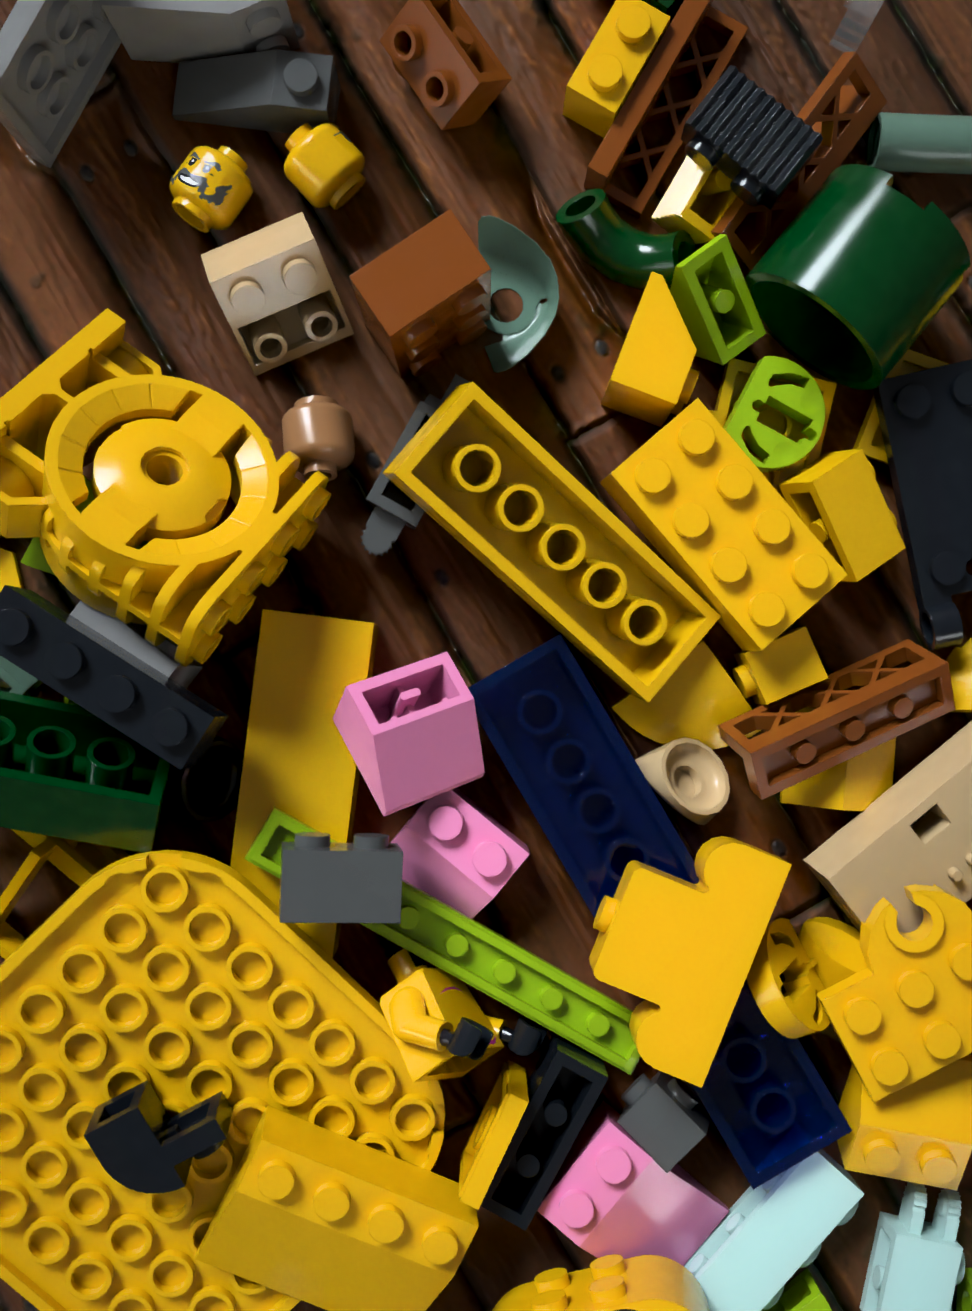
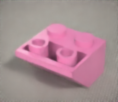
M448 652L346 686L333 716V721L383 817L482 778L485 769L474 697Z

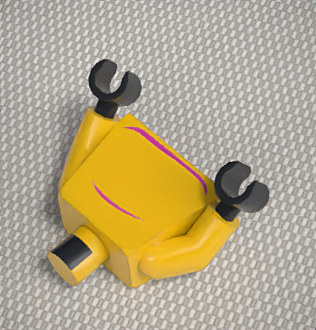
M406 949L400 950L388 960L387 964L398 984L381 996L380 1007L413 1082L462 1077L504 1048L503 1043L508 1044L507 1046L512 1052L521 1056L530 1055L541 1047L548 1031L544 1026L526 1016H520L515 1029L508 1028L506 1020L487 1016L483 1013L463 981L440 968H428L424 959Z

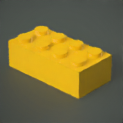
M699 398L689 404L599 482L674 571L721 615L718 622L743 651L764 650L848 575Z

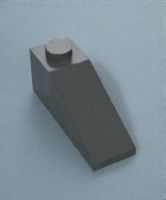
M275 49L179 62L172 116L174 120L289 134H292L305 123H309L312 128L323 123H334L336 125L341 86L334 57L331 55Z

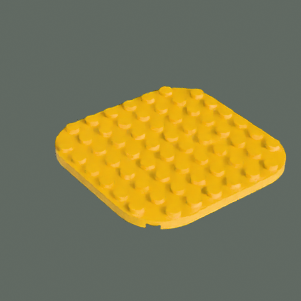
M155 850L122 858L107 865L82 884L0 965V1278L39 1311H291L301 1300L195 1260L196 1252L267 1105L431 1171L438 1158L444 1138L445 1102L441 1080L412 1081L382 1012L380 1003L295 923H280L279 908L241 873L214 858L183 850ZM147 1080L170 1118L222 1091L233 1109L227 1139L209 1156L202 1159L192 1158L186 1185L180 1189L154 1194L135 1191L123 1186L106 1172L84 1137L97 1106Z

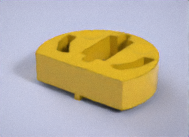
M779 918L768 923L747 975V982L758 1008L768 1023L781 1035L790 1039H797L822 1031L831 1022L816 993L825 989L814 968L817 961L815 958L809 959L790 920ZM782 973H783V975H784V977H785V982H784V983L782 982V980H781V978H780V975H781ZM782 985L786 990V993L784 995L781 992Z

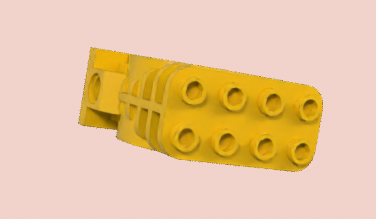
M107 308L0 398V535L6 539L39 537L41 549L52 572L78 599L97 611L119 619L124 624L130 622L146 624L145 640L154 646L160 645L167 638L178 645L174 660L182 666L187 667L194 660L203 664L219 645L222 635L218 632L228 621L237 625L248 613L256 599V596L252 593L261 583L270 587L282 573L288 562V559L284 556L292 547L301 551L310 541L318 528V524L314 520L322 512L331 497V493L325 489L329 478L320 471H317L305 483L297 479L295 475L300 464V457L288 451L276 462L271 448L272 440L264 435L254 420L238 405L206 386L178 377L162 375L160 365L123 340L126 321ZM94 462L91 482L95 499L80 513L76 506L87 500L89 493L84 480L83 467ZM230 496L236 505L234 511L222 524L211 530L222 517ZM143 541L149 542L141 549H136Z

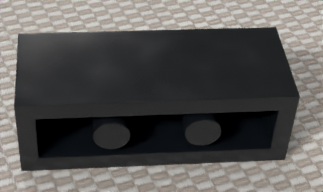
M553 1034L527 1082L529 1103L482 1201L481 1207L519 1228L527 1230L609 1078L604 1061L560 1035Z

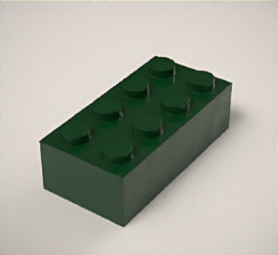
M0 691V827L142 853L152 851L173 765L81 706Z

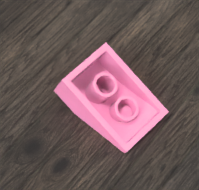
M603 1100L585 1121L537 1211L578 1247L596 1258L612 1254L621 1255L623 1259L641 1255H659L672 1259L684 1266L730 1211L724 1203L678 1164L666 1173L617 1122L620 1114Z

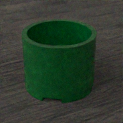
M847 164L837 167L831 172L746 276L745 281L764 329L784 349L812 370L834 382L854 389L871 390L881 384L962 283L964 272L971 263L967 246L961 234L943 211L932 201L922 209L910 198L890 187L894 182L892 174L871 166Z

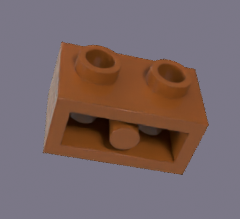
M408 0L379 40L392 58L395 70L408 81L423 103L426 115L441 130L474 125L512 80L458 0Z

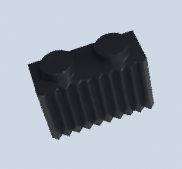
M730 65L685 122L681 140L687 144L684 148L685 152L695 164L708 171L712 170L715 166L732 179L730 187L742 201L754 207L761 202L771 210L812 159L823 141V137L819 132H815L811 125L805 124L802 118L796 117L791 110H787L783 103L777 102L774 96L768 95L764 88L758 87L755 81L749 80L746 74L740 73L736 66Z

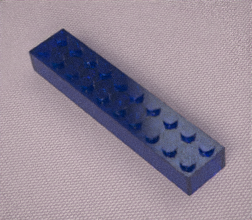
M561 634L468 688L474 697L476 714L480 724L594 918L604 896L614 897L625 867L630 861L642 862L693 884L699 882L693 858ZM746 978L703 1087L700 1088L693 1084L692 1086L751 1187L755 1189L850 1133L852 1129L799 1039H790L781 1035L768 1023L753 998Z

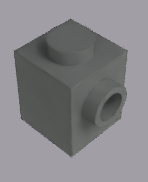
M661 1071L650 1080L643 1073L621 1096L626 1105L617 1122L666 1173L707 1135L711 1116L698 1104L700 1102L698 1093L686 1081Z

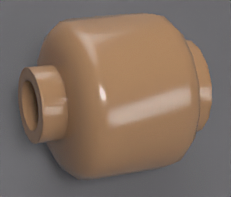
M323 395L303 397L298 399L294 403V407L284 414L282 418L283 452L285 454L291 451L300 457L301 460L297 472L304 474L306 480L317 471L329 478L328 481L334 480L338 476L337 472L346 469L352 464L355 456L353 418L347 409L338 405L334 398Z

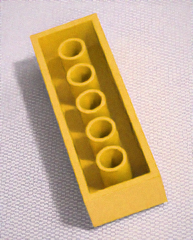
M473 381L458 385L383 471V474L624 691L648 703L721 617L717 611Z

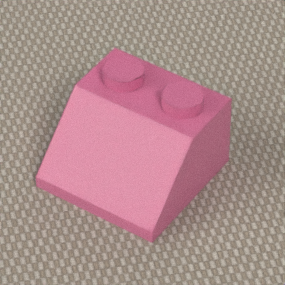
M458 788L425 800L390 842L397 843L403 851V880L472 919L494 899L530 855L528 846Z

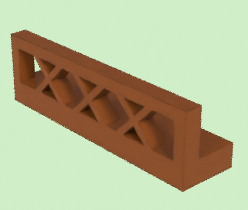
M713 0L683 1L587 167L584 188L587 190H604L610 203L640 219L684 143L681 140L685 122L723 75L749 28L712 7ZM702 24L729 38L723 51L700 57L695 36ZM688 50L690 60L681 62ZM713 67L706 79L704 69ZM694 72L699 89L696 98L673 103L668 85L671 78ZM660 97H662L664 106L654 108ZM686 113L684 119L679 125L677 115ZM667 118L673 137L670 143L646 150L641 131L645 123ZM635 142L637 153L627 155ZM660 158L652 172L650 161ZM641 163L646 184L638 198L610 184L618 169Z
M844 52L796 116L802 118L805 124L811 125L815 132H819L823 137V141L812 159L799 173L774 207L770 210L761 202L754 207L745 203L737 196L711 231L714 237L719 234L727 235L743 276H747L831 172L840 167L887 103V100L857 52ZM849 78L852 85H843Z
M906 639L827 675L828 678L768 705H761L718 725L720 737L743 758L750 790L763 800L955 710L949 663L913 641ZM905 661L912 663V665L905 668H892ZM851 686H864L858 690H844ZM803 708H816L810 712H796ZM755 730H768L751 739L745 736Z

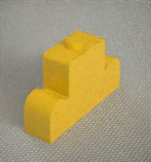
M726 836L711 838L702 844L696 853L694 867L696 876L699 878L697 884L690 883L636 860L628 862L614 897L605 895L597 910L593 928L599 930V934L589 956V963L595 978L599 981L645 999L636 1006L631 1014L629 1023L631 1037L645 1063L661 1072L700 1088L703 1087L792 866L791 863L779 856Z

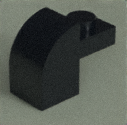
M147 1080L97 1106L84 1137L103 1168L117 1182L139 1192L166 1193L186 1185L193 1157L195 1159L205 1158L224 1143L225 1139H227L233 1109L221 1091L170 1118Z

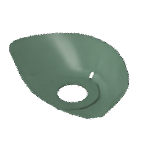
M488 215L481 216L478 221V250L491 268V296L497 290L512 289L520 295L523 302V310L516 320L508 323L500 322L490 313V320L485 322L488 329L502 334V341L484 346L493 371L499 373L512 368L525 358L546 335L556 316L560 297L556 271L550 258L540 246L514 225L498 217ZM542 299H547V302L540 303Z

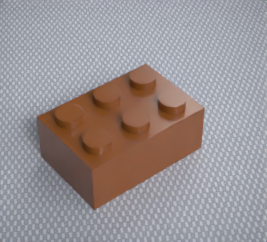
M451 209L349 276L365 326L401 379L411 372L414 376L426 373L442 359L439 353L456 342L460 346L467 345L477 339L487 329L485 322L490 320L491 268Z

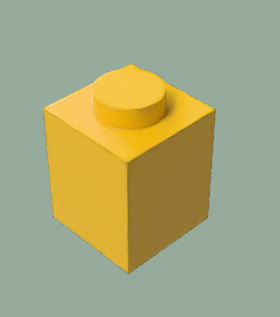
M806 626L794 628L780 634L762 651H741L734 654L738 667L733 668L732 671L737 686L746 699L752 697L755 704L768 705L828 678Z

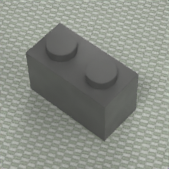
M295 833L294 842H282L279 900L280 923H401L402 849L397 843H389V835L358 833L354 834V843L330 842V834Z

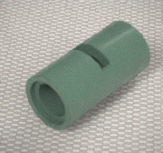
M879 112L868 131L866 165L883 171L972 175V116Z

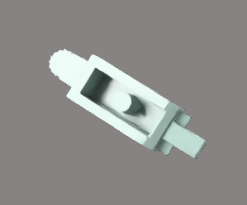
M907 1182L899 1215L880 1211L859 1307L861 1311H953L951 1305L955 1286L962 1282L965 1274L963 1247L956 1240L962 1209L959 1192L949 1189L941 1190L932 1223L924 1221L928 1200L927 1188L923 1184Z

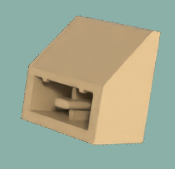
M303 212L201 254L209 284L255 376L354 334Z

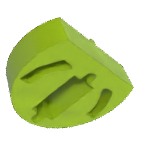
M764 356L756 363L740 396L734 403L733 409L723 428L762 473L778 471L805 457L818 442L825 422L823 395L814 378L799 364L783 357ZM786 379L801 385L799 387L793 384H782L771 387L769 386V381ZM763 404H767L804 425L801 433L806 435L808 439L804 437L795 442L756 421L760 413L754 410L752 406L758 409ZM742 432L744 434V438L750 450L754 452L758 457H760L762 459L761 461H759L755 456H753L749 452L744 440L741 437Z

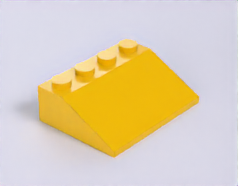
M267 1105L196 1252L195 1260L328 1311H426L452 1280L479 1228L477 1209L460 1202V1197L458 1196L459 1183Z

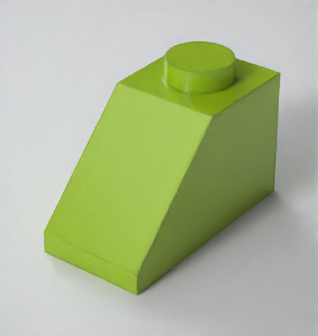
M719 234L675 266L670 292L697 349L695 356L725 365L767 334L727 235Z

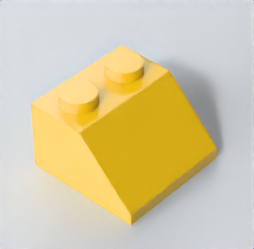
M653 271L650 274L600 404L659 427L663 425L670 413L678 415L683 405L688 403L700 373L690 368L697 349L661 274Z
M967 1055L876 1102L867 1093L852 1064L833 1121V1128L844 1169L957 1191L972 1152V1055Z

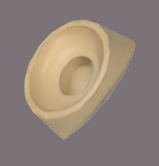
M686 737L673 740L634 760L639 773L648 785L673 809L694 823L706 825L728 801L730 793L729 777L722 760L710 747L699 740Z

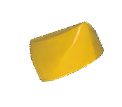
M814 917L807 919L803 923L798 938L809 959H816L817 964L814 968L825 989L867 968L860 947V932L840 920L829 917Z

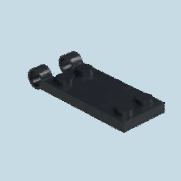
M972 359L887 378L878 387L873 389L919 610L921 632L930 650L962 643V620L956 605L952 602L951 595L972 591V575L966 571V564L972 559Z

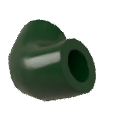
M590 189L574 196L562 205L555 217L564 236L585 263L609 280L639 290L645 289L652 271L663 275L670 290L675 266L697 251L693 239L686 231L650 234L633 228L619 217L602 189Z

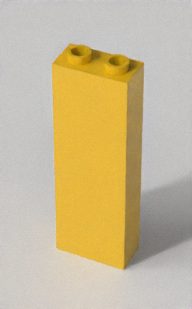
M262 609L230 867L247 878L278 908L280 879L245 860V855L274 807L320 833L330 834V838L338 843L352 842L360 771L333 721V716L346 686L372 677L379 626L375 623ZM295 923L331 958L334 957L339 946L341 923Z

